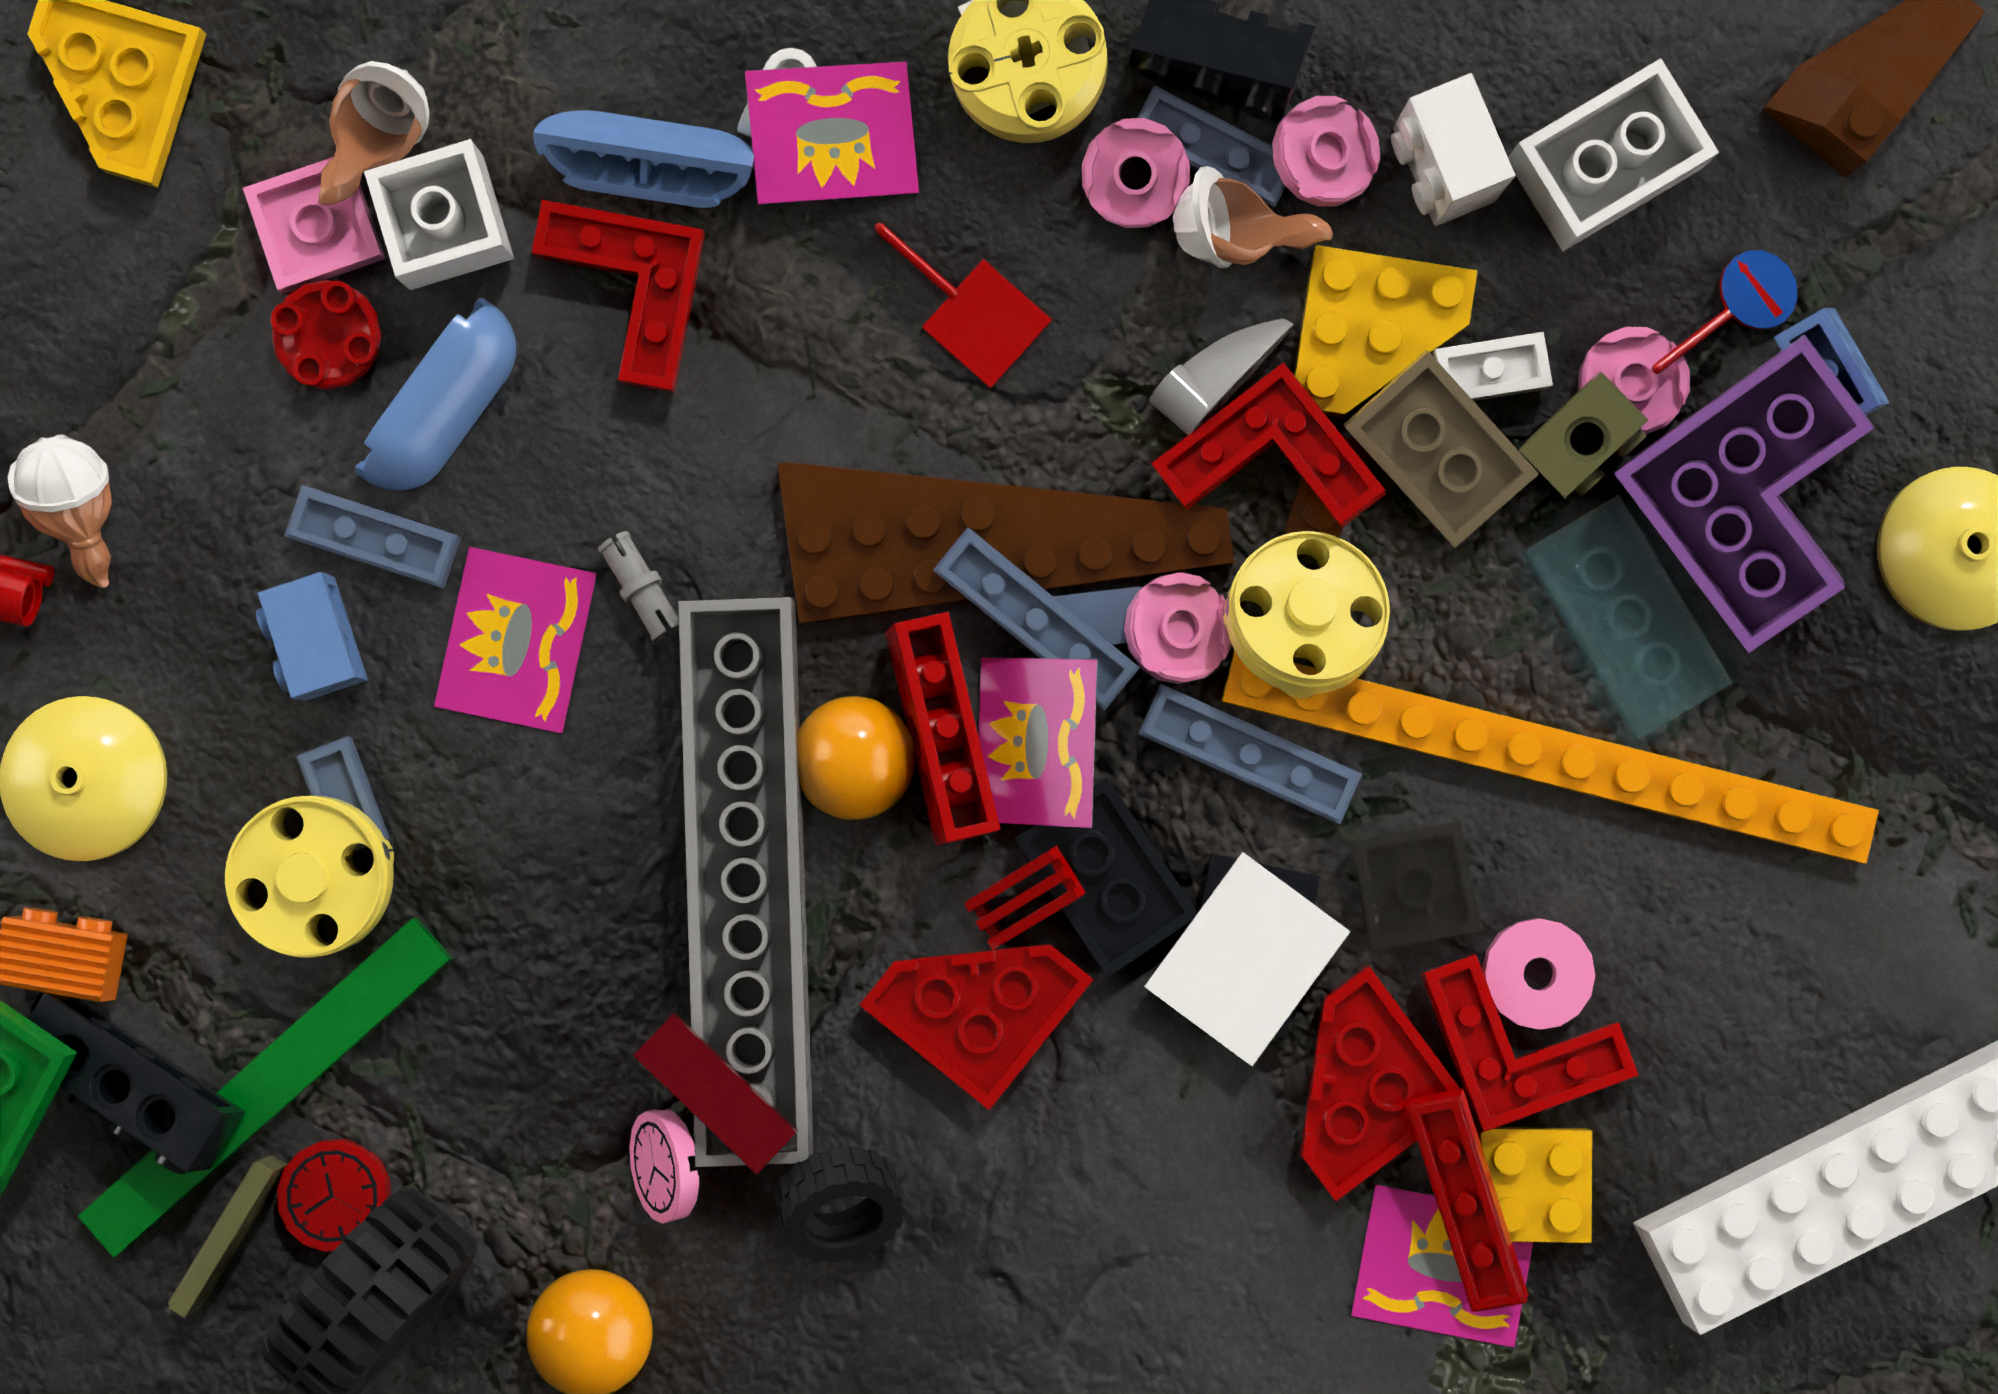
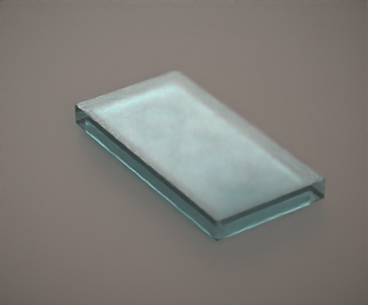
M1619 495L1521 552L1635 740L1644 737L1733 684Z

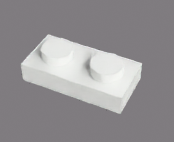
M1544 332L1439 348L1432 352V356L1473 401L1546 390L1553 386Z

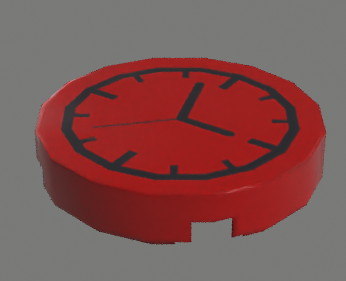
M345 1138L322 1140L299 1151L284 1168L277 1187L278 1212L287 1230L303 1245L323 1252L335 1250L345 1240V1237L365 1220L367 1215L391 1196V1180L382 1160L371 1150L368 1151L363 1146L358 1145L357 1142Z

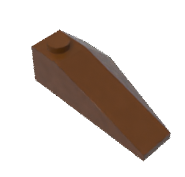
M1906 0L1799 65L1762 110L1847 178L1869 160L1904 118L1986 11L1972 0Z

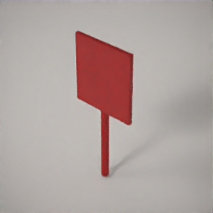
M877 223L874 230L949 296L922 328L990 389L1052 321L1048 315L984 259L955 288L884 224Z

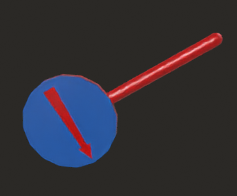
M1749 250L1732 258L1723 269L1719 282L1720 298L1725 309L1652 366V372L1654 374L1663 372L1731 318L1740 325L1753 330H1769L1785 322L1794 311L1798 297L1796 279L1789 266L1778 256L1764 250Z

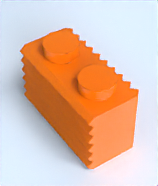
M24 907L22 916L3 917L0 922V985L97 1002L116 1000L128 934L111 931L113 921L79 916L77 925L57 922L58 912Z

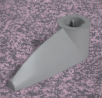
M1277 319L1253 325L1223 337L1192 357L1184 365L1180 364L1175 367L1155 389L1149 402L1184 433L1189 435L1213 417L1288 335L1292 330L1293 323L1286 319Z

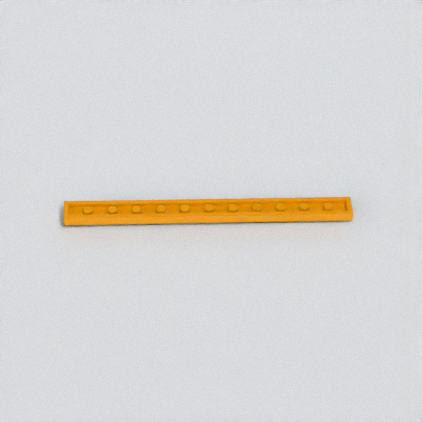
M1235 650L1233 651L1221 702L1859 864H1867L1879 813L1877 809L1361 679H1355L1348 685L1331 692L1314 694L1309 698L1298 699L1287 695L1281 689L1271 686L1253 674L1241 661ZM1294 663L1297 670L1302 674H1317L1314 667Z

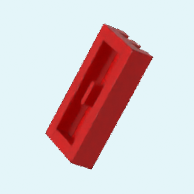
M1056 845L971 897L963 904L968 912L974 910L979 918L975 923L980 931L986 929L991 937L987 942L992 950L1079 899L1086 892ZM1049 863L1052 865L1056 873L995 910H990L986 903L987 901ZM1058 884H1064L1067 889L1065 893L1007 928L1002 929L998 922L1000 919Z

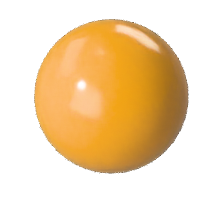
M860 696L837 698L815 709L799 728L798 770L800 789L809 802L824 813L845 820L871 818L894 806L909 787L915 769L913 740L904 721L885 704Z
M598 1269L571 1272L551 1283L536 1300L530 1312L526 1328L527 1349L535 1369L549 1385L565 1394H610L629 1383L643 1367L649 1355L653 1338L651 1314L640 1292L621 1276Z

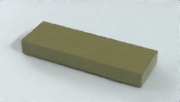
M274 1155L266 1156L253 1162L169 1300L168 1308L186 1318L202 1308L280 1180L287 1163Z

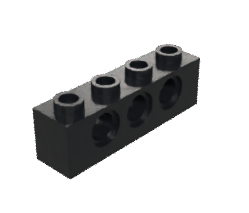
M44 993L28 1018L74 1051H76L80 1043L85 1049L86 1060L83 1067L79 1069L74 1059L60 1084V1087L69 1092L66 1099L72 1105L91 1114L99 1112L113 1122L110 1129L124 1140L134 1144L143 1142L157 1152L155 1160L172 1172L185 1174V1172L209 1170L245 1114V1111L77 998ZM124 1073L128 1076L131 1085L130 1092L125 1100L121 1097L118 1090L119 1079ZM167 1103L171 1104L175 1111V1122L170 1130L165 1127L162 1120V1112Z

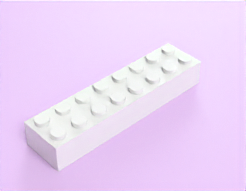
M1998 1040L1633 1222L1682 1322L1699 1335H1702L1997 1187Z

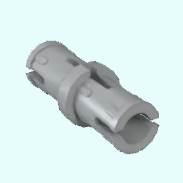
M628 531L616 534L618 540L616 542L617 547L613 540L609 538L598 547V551L604 556L621 584L620 595L625 603H632L650 633L652 641L654 643L666 639V629L670 636L679 631V618L660 588L662 579L658 572L649 570Z

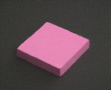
M333 157L243 188L276 288L282 294L295 291L304 284L327 280L386 259L360 184L356 192L346 200L323 206L318 202L321 171Z

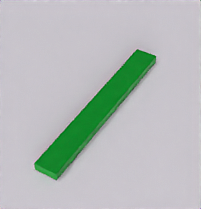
M417 917L412 918L217 1092L245 1111V1114L209 1170L177 1174L160 1165L155 1160L157 1152L152 1149L78 1215L80 1220L113 1258L121 1255L453 959L451 955Z

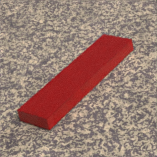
M1461 1088L1409 1099L1406 1108L1472 1313L1526 1303L1528 1291L1464 1089Z

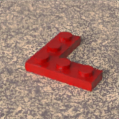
M542 200L531 251L535 258L638 277L618 381L621 384L675 394L706 235L704 230Z
M1284 362L1151 463L1155 471L1186 510L1273 444L1278 447L1341 528L1386 495L1384 487Z
M1476 954L1420 973L1466 1097L1470 1101L1468 1103L1479 1132H1486L1639 1075L1619 1022L1602 1026L1515 1058Z

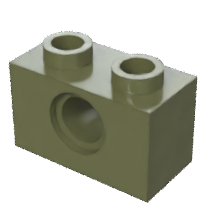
M1599 371L1519 447V451L1564 498L1573 490L1582 496L1605 475L1599 468L1605 460L1615 451L1623 458L1647 436L1641 427L1648 419ZM1581 423H1594L1602 430V444L1594 452L1580 453L1570 443L1571 432Z

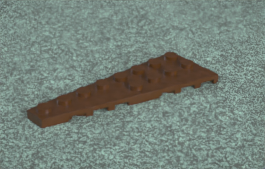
M794 462L777 463L800 625L970 601L933 571L967 527L1046 591L1227 566L1235 563L1227 508L1193 505L1186 510L1181 503Z

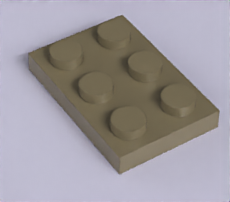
M1428 350L1424 351L1343 424L1348 432L1454 548L1539 475Z

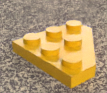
M38 0L27 34L37 53L42 56L54 79L53 83L73 120L79 125L98 167L107 174L158 188L206 33L199 27L107 0Z
M1315 245L1312 253L1294 376L1325 415L1344 417L1381 388L1387 386L1424 351L1428 350L1431 353L1470 324L1478 270Z

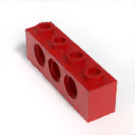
M949 612L894 623L885 632L906 724L914 744L915 762L935 846L987 835L1001 830Z

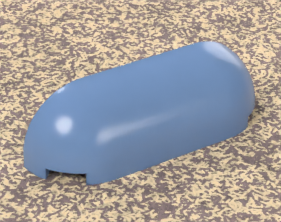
M579 110L558 113L542 120L533 132L534 144L539 156L543 154L547 161L559 173L564 175L562 181L570 186L588 191L691 207H715L720 204L721 200L737 193L747 184L754 163L752 148L745 141L730 133L711 128L600 111Z
M478 298L476 300L475 309L467 320L459 314L453 318L372 428L364 442L372 450L364 461L355 466V473L368 483L384 490L406 491L420 487L433 479L444 467L509 377L516 358L515 335L505 315L486 299Z

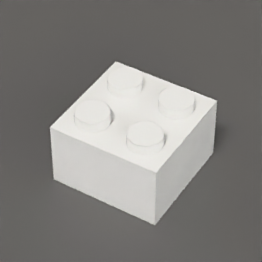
M1472 73L1409 98L1393 127L1395 133L1391 134L1390 138L1398 161L1401 165L1408 163L1416 183L1412 184V193L1419 211L1423 215L1429 213L1434 226H1438L1494 203L1516 175Z
M471 139L364 171L395 277L409 290L514 259L484 156Z

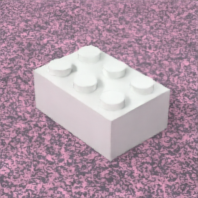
M1659 59L1522 140L1508 156V159L1516 177L1562 251H1565L1700 171L1719 151L1662 59Z

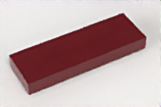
M676 1013L672 1014L633 1055L756 1175L798 1131Z

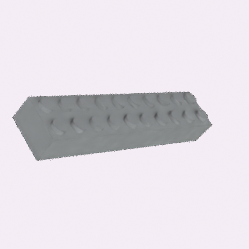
M791 597L678 601L691 1028L798 1130L767 1163L794 1164L799 1161L802 1162L808 1159L809 1155L814 1154L803 811L798 770L800 717L796 603ZM694 1115L695 1167L746 1165Z

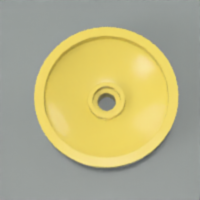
M1950 467L1936 470L1917 478L1904 487L1895 496L1884 513L1877 537V559L1881 576L1897 603L1918 620L1933 627L1953 631L1980 629L1998 623V475L1972 467ZM1970 535L1976 536L1981 542V550L1978 554L1972 553L1967 546Z
M89 696L69 697L54 701L36 710L13 733L5 748L0 765V796L7 817L13 827L36 849L64 860H99L116 855L131 847L153 825L159 815L166 795V760L156 735L148 724L132 710L103 698ZM68 768H73L77 773V781L71 788L66 787L63 782V774Z

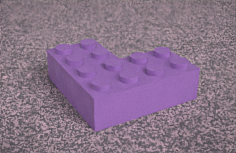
M1804 334L1619 467L1614 474L1747 652L1750 653L1845 588L1843 578L1780 494L1867 434L1874 427Z

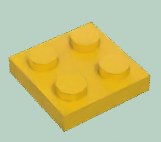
M1496 1127L1486 1132H1479L1477 1128L1478 1137L1511 1241L1592 1243V1130L1588 1128Z

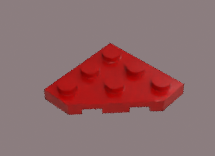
M1051 944L895 960L859 1005L990 1110L1094 979Z
M1366 965L1324 996L1321 1003L1300 1155L1335 1201L1339 1200L1417 1141L1406 1108L1409 1099L1460 1089L1370 966Z

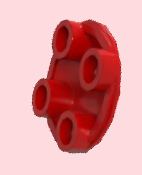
M322 280L304 284L286 296L283 303L275 306L271 313L270 321L273 327L271 336L275 355L286 372L306 386L327 390L348 386L365 375L378 356L382 333L377 312L363 294L344 282Z

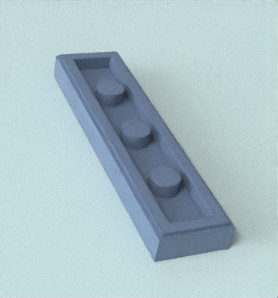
M969 527L966 528L933 569L935 573L1041 659H1097L1096 704L1104 710L1140 668Z
M1160 684L1138 733L1141 737L1336 824H1341L1362 776V773Z

